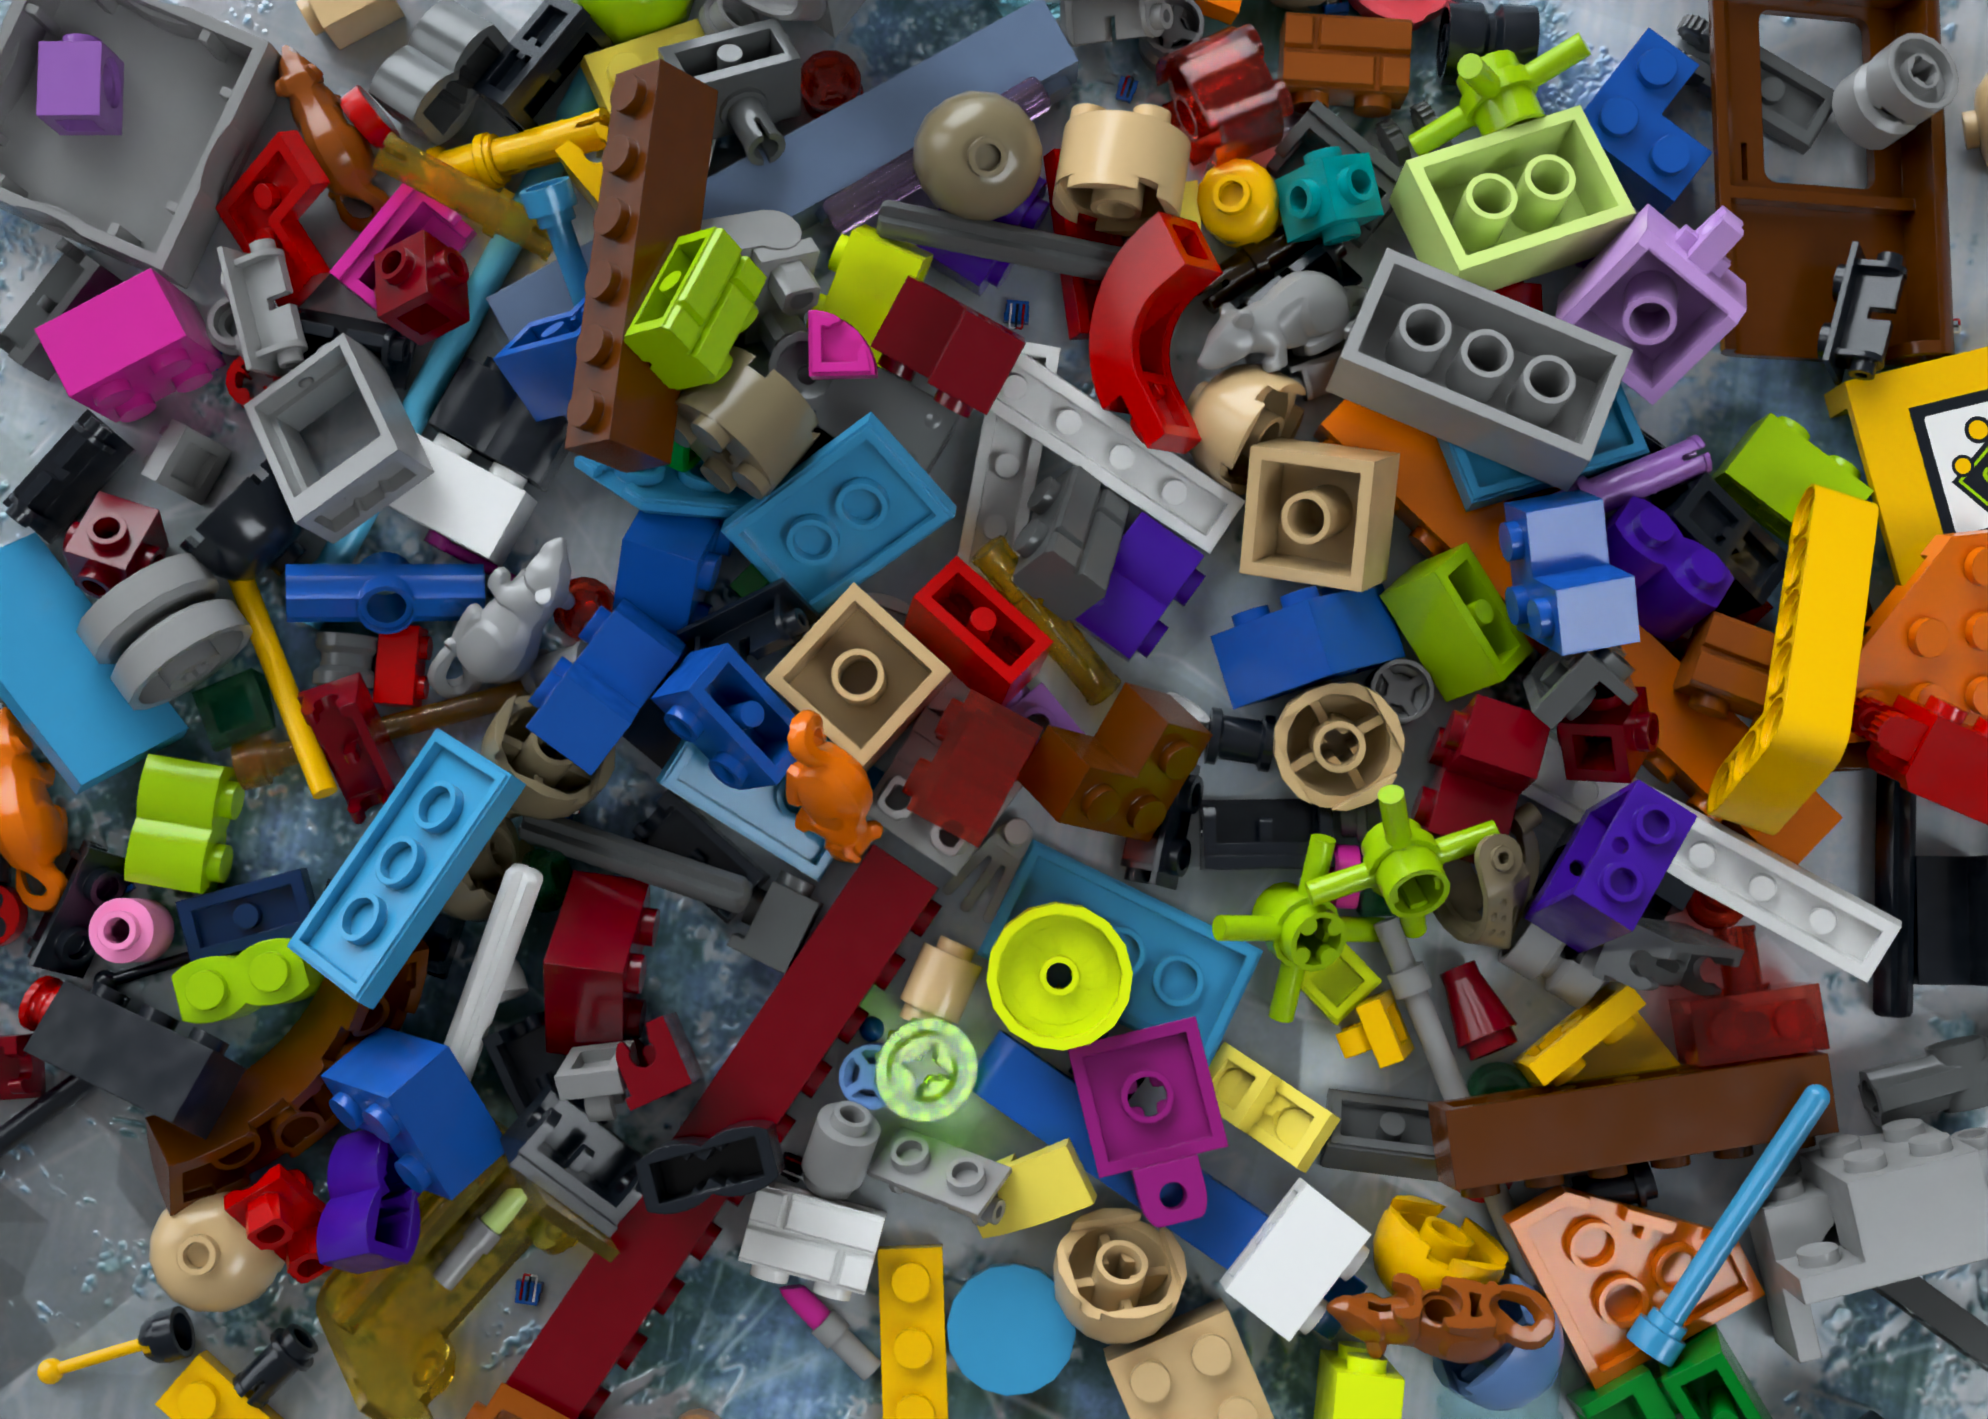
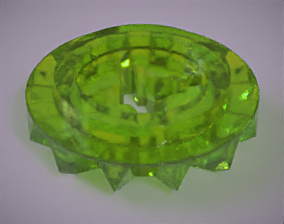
M912 1017L909 1023L899 1029L890 1030L881 1050L875 1053L876 1067L875 1079L873 1081L885 1104L899 1116L917 1122L939 1120L958 1110L972 1093L978 1073L976 1052L969 1038L955 1025L940 1017L936 1019ZM931 1048L933 1050L932 1060L949 1074H929L924 1078L923 1084H919L917 1087V1076L903 1064V1061L909 1063L911 1060L922 1061L926 1051L930 1052Z

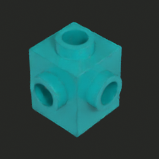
M1340 146L1318 149L1303 156L1304 166L1274 181L1277 186L1279 210L1287 243L1311 241L1318 237L1323 239L1324 245L1348 242L1362 235L1360 226L1384 215L1370 153L1342 155Z

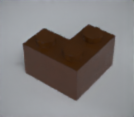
M1125 682L1095 736L1048 725L1017 780L1058 823L1150 842L1157 828L1164 821L1167 811L1189 774L1196 767L1198 759L1213 734L1170 694Z

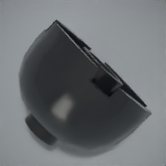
M267 459L260 464L269 473L263 481L255 474L250 478L247 477L195 529L205 538L201 543L194 537L189 536L179 546L186 553H191L215 576L234 582L250 581L262 575L270 568L280 577L285 572V564H293L306 551L297 542L305 528L294 522Z

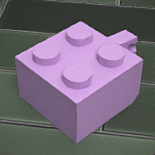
M1647 204L1558 295L1556 318L1633 349L1622 381L1650 404L1654 405L1739 323L1747 310L1746 283L1728 269L1731 266V260L1725 256L1743 237V221L1722 205L1695 231L1687 224L1679 229L1650 204Z

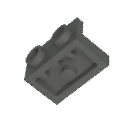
M1621 646L1561 656L1549 649L1521 678L1532 713L1553 730L1564 717L1571 721L1585 711L1596 696L1597 691L1593 687L1599 681L1627 705H1630L1639 695L1630 678L1635 669L1624 658L1627 655L1626 651Z

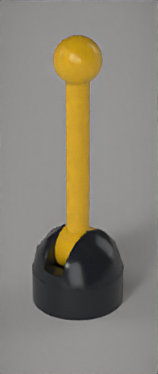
M180 1306L159 1311L146 1319L141 1325L137 1339L64 1361L56 1358L45 1359L38 1366L37 1376L44 1384H55L66 1373L142 1351L147 1359L156 1363H171L192 1356L195 1350L196 1340L193 1323L186 1310Z

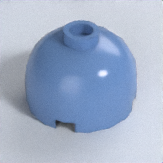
M1510 1273L1509 1279H1501L1499 1285H1523L1537 1291L1520 1277ZM1498 1300L1500 1309L1507 1313L1516 1323L1521 1326H1532L1535 1323L1532 1314L1526 1307L1515 1302ZM1554 1311V1335L1542 1348L1524 1350L1506 1343L1492 1356L1471 1364L1454 1363L1433 1356V1371L1443 1386L1460 1398L1493 1411H1508L1522 1408L1541 1396L1553 1385L1557 1378L1565 1345L1562 1325L1557 1313Z

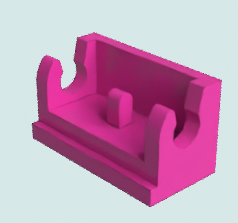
M409 175L329 272L346 289L377 312L374 294L376 286L375 254L423 229L446 246L456 249L461 254L477 233L461 219L462 216L423 186L412 175Z

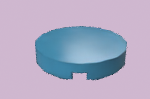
M1007 1262L991 1264L970 1276L954 1296L947 1321L950 1353L962 1374L981 1389L1005 1396L1033 1393L1055 1380L1070 1360L1076 1337L1075 1326L1068 1321L1055 1298L1054 1279L1039 1267L1028 1264H1007Z

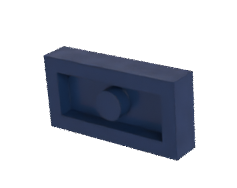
M299 868L175 903L190 962L204 957L225 956L241 952L264 940L292 938L316 904L307 868Z

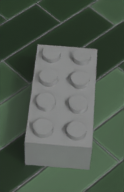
M1387 248L1368 288L1325 391L1568 492L1591 461L1633 349Z

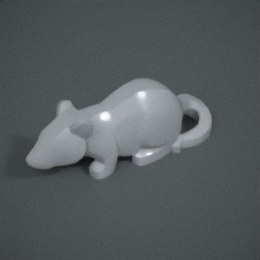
M1304 270L1295 271L1285 276L1261 300L1242 309H1236L1230 302L1221 304L1219 308L1220 319L1207 335L1206 343L1198 359V365L1209 370L1221 369L1245 358L1246 364L1262 361L1263 370L1271 373L1282 369L1288 364L1287 349L1303 345L1305 355L1319 354L1339 342L1347 340L1355 319L1349 320V312L1353 306L1361 307L1368 288L1354 285L1343 287L1326 274Z
M558 537L545 543L527 568H522L512 581L510 571L505 567H498L492 572L487 586L495 599L490 601L484 609L478 603L469 605L458 621L452 636L444 641L445 646L431 662L427 673L428 683L439 695L451 699L467 697L474 694L483 683L501 684L512 682L521 678L531 669L538 654L543 628L555 609L563 608L570 610L576 604L575 597L569 591L571 567L568 560L567 543L563 537ZM458 657L462 664L463 675L455 679H446L453 659Z

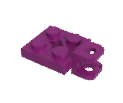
M1196 1016L1096 1040L1092 1044L1068 1049L1099 1178L1131 1171L1140 1208L1147 1220L1157 1228L1202 1217L1207 1208V1191L1197 1154L1228 1147L1229 1145ZM1142 1077H1148L1152 1087L1163 1086L1166 1092V1099L1156 1103L1157 1114L1153 1116H1145L1141 1107H1130L1128 1102V1094L1137 1091L1136 1080ZM1176 1182L1182 1187L1183 1198L1174 1207L1164 1206L1160 1200L1161 1189L1168 1183Z

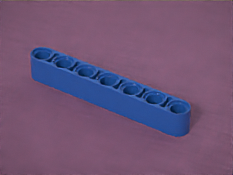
M999 1030L963 1084L1049 1146L1070 1138L1085 1171L1140 1208L1131 1171L1099 1178L1075 1080L1004 1031ZM1201 1169L1207 1191V1208L1204 1215L1197 1219L1165 1227L1228 1270L1268 1219L1269 1215ZM1168 1183L1161 1189L1160 1200L1164 1206L1174 1207L1181 1202L1183 1190L1178 1183ZM1355 1275L1348 1281H1344L1339 1277L1324 1296V1299L1330 1302L1342 1295L1353 1296L1366 1291L1368 1285ZM1326 1310L1313 1330L1332 1341L1342 1326Z

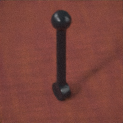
M188 951L116 973L108 969L101 970L95 974L92 986L97 981L116 990L120 984L184 966L190 963Z

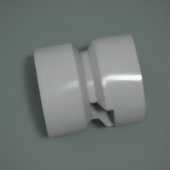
M1907 33L1895 39L1878 52L1871 61L1860 66L1838 84L1833 92L1832 99L1835 121L1843 134L1856 145L1868 150H1882L1915 129L1918 124L1929 119L1952 102L1958 92L1959 83L1956 65L1948 51L1935 39L1921 33Z
M1538 891L1525 907L1511 939V949H1500L1498 962L1528 980L1542 976L1545 978L1546 991L1571 1006L1580 1009L1590 1001L1604 982L1592 976L1604 944L1579 953L1526 920L1524 917L1539 893ZM1562 950L1567 952L1564 958L1559 956Z

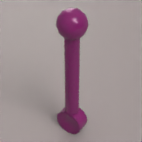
M429 529L423 540L436 549L448 553L467 564H484V572L489 576L499 567ZM510 572L512 581L516 575Z

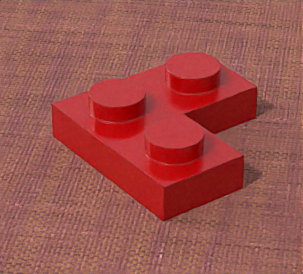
M297 130L277 132L215 207L243 252L251 253L249 244L264 238L274 239L276 247L284 250L294 293L274 300L278 307L288 303L300 307L330 274L328 265L298 220L330 184V180Z

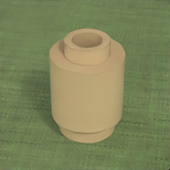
M942 935L936 946L923 942L900 996V999L905 1001L899 1016L927 1030L947 1036L952 1022L959 1024L983 968L971 962L976 950Z

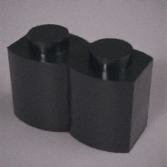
M487 356L483 365L468 357L465 358L428 421L435 431L458 441L480 457L492 463H499L527 479V483L546 492L569 452L564 449L568 420L564 416H558L536 422L493 358Z
M760 1119L734 1123L723 1128L710 1139L688 1136L670 1140L659 1145L635 1164L646 1210L656 1214H674L690 1210L703 1203L712 1194L735 1197L757 1192L771 1184L786 1168L775 1123Z

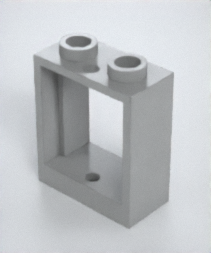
M345 333L321 346L315 354L282 378L272 382L263 392L243 405L294 522L332 544H335L434 473L390 377L382 364L381 358ZM360 389L381 435L320 478L300 431Z

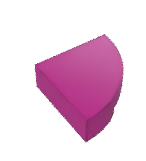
M808 310L809 377L812 380L878 378L874 354L865 338L851 324L825 311Z

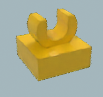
M1391 989L1367 997L1356 1007L1361 1021L1342 1028V1032L1335 1034L1345 1059L1372 1049L1380 1069L1404 1061L1415 1049Z

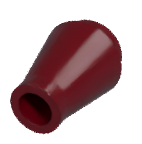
M1475 960L1459 965L1439 975L1445 987L1458 1049L1465 1048L1470 1062L1519 1042L1512 1028L1517 1025V1022L1480 973Z

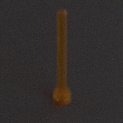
M520 680L381 716V719L390 739L393 740L497 713L506 700L517 694V698L530 694L524 689ZM257 735L231 743V758L235 774L245 791L271 785L273 777L283 775L284 768L299 764L290 740L276 743L273 738L263 740L261 736Z

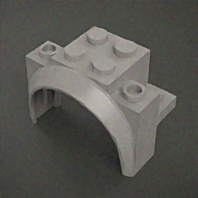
M1905 1118L1884 1124L1882 1126L1883 1133L1861 1137L1855 1134L1835 1135L1819 1142L1820 1149L1799 1154L1802 1167L1794 1175L1780 1177L1749 1224L1769 1306L1775 1343L1799 1363L1822 1358L1811 1304L1988 1259V1128H1968L1957 1131L1950 1136L1949 1133L1942 1132L1924 1123L1921 1119ZM1834 1223L1840 1242L1839 1246L1833 1242H1822Z

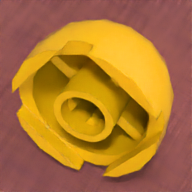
M1397 1195L1392 1199L1388 1209L1384 1211L1378 1223L1373 1239L1374 1269L1381 1283L1392 1295L1396 1294L1392 1289V1280L1397 1273H1406L1418 1278L1423 1290L1440 1288L1442 1279L1445 1276L1466 1278L1486 1285L1488 1281H1495L1499 1285L1507 1267L1505 1265L1509 1259L1508 1253L1496 1238L1474 1221L1465 1217L1460 1228L1444 1219L1436 1217L1446 1206L1413 1195Z

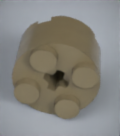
M732 346L729 352L733 358L732 366L719 381L713 384L686 388L680 392V396L675 401L678 405L674 441L683 447H690L704 461L700 471L717 489L730 494L737 486L760 500L764 496L770 495L819 439L820 433L812 432L819 422L809 403L785 377L775 369L766 378L748 366L756 356L744 349Z

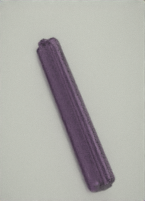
M1029 77L1001 94L1019 104L1031 120L1049 111L1052 106L1045 87L1036 77ZM914 147L825 200L823 203L824 212L839 234H845L877 215L883 201H900L921 188L920 181L913 167Z

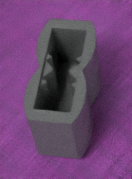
M441 0L433 5L419 20L412 32L409 44L395 51L380 66L368 92L394 119L435 146H439L451 139L466 123L474 109L477 98H480L472 87L509 42L491 22L454 0Z

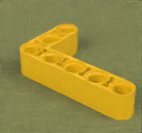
M1811 484L1802 495L1796 508L1790 531L1763 713L1719 767L1707 799L1706 810L1708 815L1774 836L1840 762L1849 740L1879 515V507L1876 503L1817 484Z

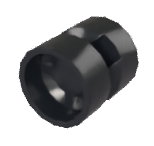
M1447 0L1441 14L1437 39L1436 77L1438 84L1457 86L1456 80L1459 75L1457 71L1458 62L1464 55L1469 53L1482 57L1498 50H1510L1514 52L1519 63L1523 65L1537 58L1540 35L1538 8L1535 5L1500 4L1494 13H1488L1482 2Z

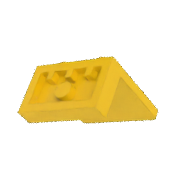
M1611 981L1601 988L1586 1005L1580 1009H1575L1512 1060L1513 1064L1532 1087H1545L1551 1084L1558 1087L1571 1081L1681 1065L1639 1014L1638 1011L1646 1005L1635 989L1621 982Z

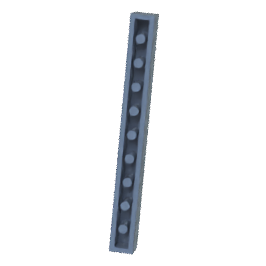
M1034 0L783 136L786 143L785 150L776 161L769 163L761 148L759 152L764 159V165H754L746 156L707 178L702 220L758 210H776L792 217L800 225L801 231L819 222L823 227L833 225L847 217L854 210L853 204L872 193H875L877 197L888 195L908 181V174L914 171V138L924 117L945 99L965 91L996 92L1019 104L1024 111L1039 103L1041 108L1049 107L1064 99L1073 90L1072 84L1077 82L1079 60L1045 1ZM593 240L580 247L588 271ZM557 260L486 297L509 342L529 322L571 311L574 308Z

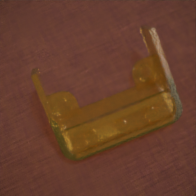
M493 1118L503 1135L509 1128ZM505 1153L452 1201L424 1190L417 1198L421 1220L420 1234L416 1249L409 1262L361 1274L335 1269L322 1285L316 1300V1315L359 1412L372 1419H434L428 1404L450 1385L455 1374L456 1352L448 1336L533 1243L537 1248L549 1255H557L580 1242L611 1263L620 1253L611 1238L604 1235L510 1166ZM522 1188L528 1200L517 1216L501 1233L502 1238L487 1255L483 1254L452 1291L442 1286L432 1276V1273L463 1239L464 1231L477 1216L482 1217L506 1189Z

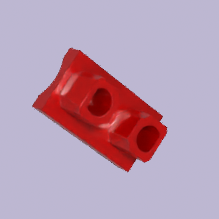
M279 1163L270 1168L253 1186L244 1190H233L224 1196V1210L246 1228V1235L249 1241L260 1250H274V1253L286 1262L287 1273L300 1284H304L332 1269V1267L319 1263L316 1248L318 1223L326 1204L313 1194L314 1185L307 1175L298 1169L287 1171Z

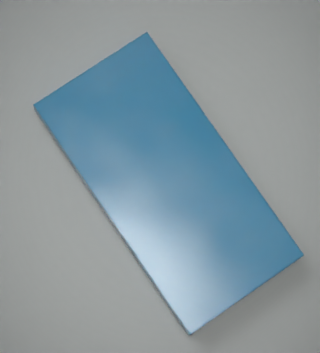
M35 532L0 548V698L73 792L78 795L147 758L148 754H154L182 739L189 727L169 702L147 710H133L110 679L116 664H99L76 632L81 618L92 607V603L81 589L75 586L74 580Z
M437 728L298 928L287 947L358 1003L374 1010L527 784Z
M1032 839L977 955L989 960L991 948L1005 924L1029 907L1053 901L1082 905L1107 920L1127 948L1133 977L1129 1002L1117 1023L1136 1031L1196 1016L1209 1067L1264 950L1245 941H1217L1213 936L1212 925ZM1055 963L1047 970L1048 983L1054 988L1058 983L1062 988L1066 987L1072 979L1069 972L1070 968L1063 963Z

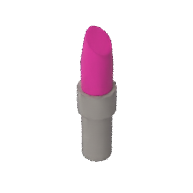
M788 1285L779 1288L783 1298L812 1329L811 1333L827 1349L831 1348L863 1381L868 1379L877 1370L881 1361L848 1329L850 1325L834 1309L830 1311L804 1285Z

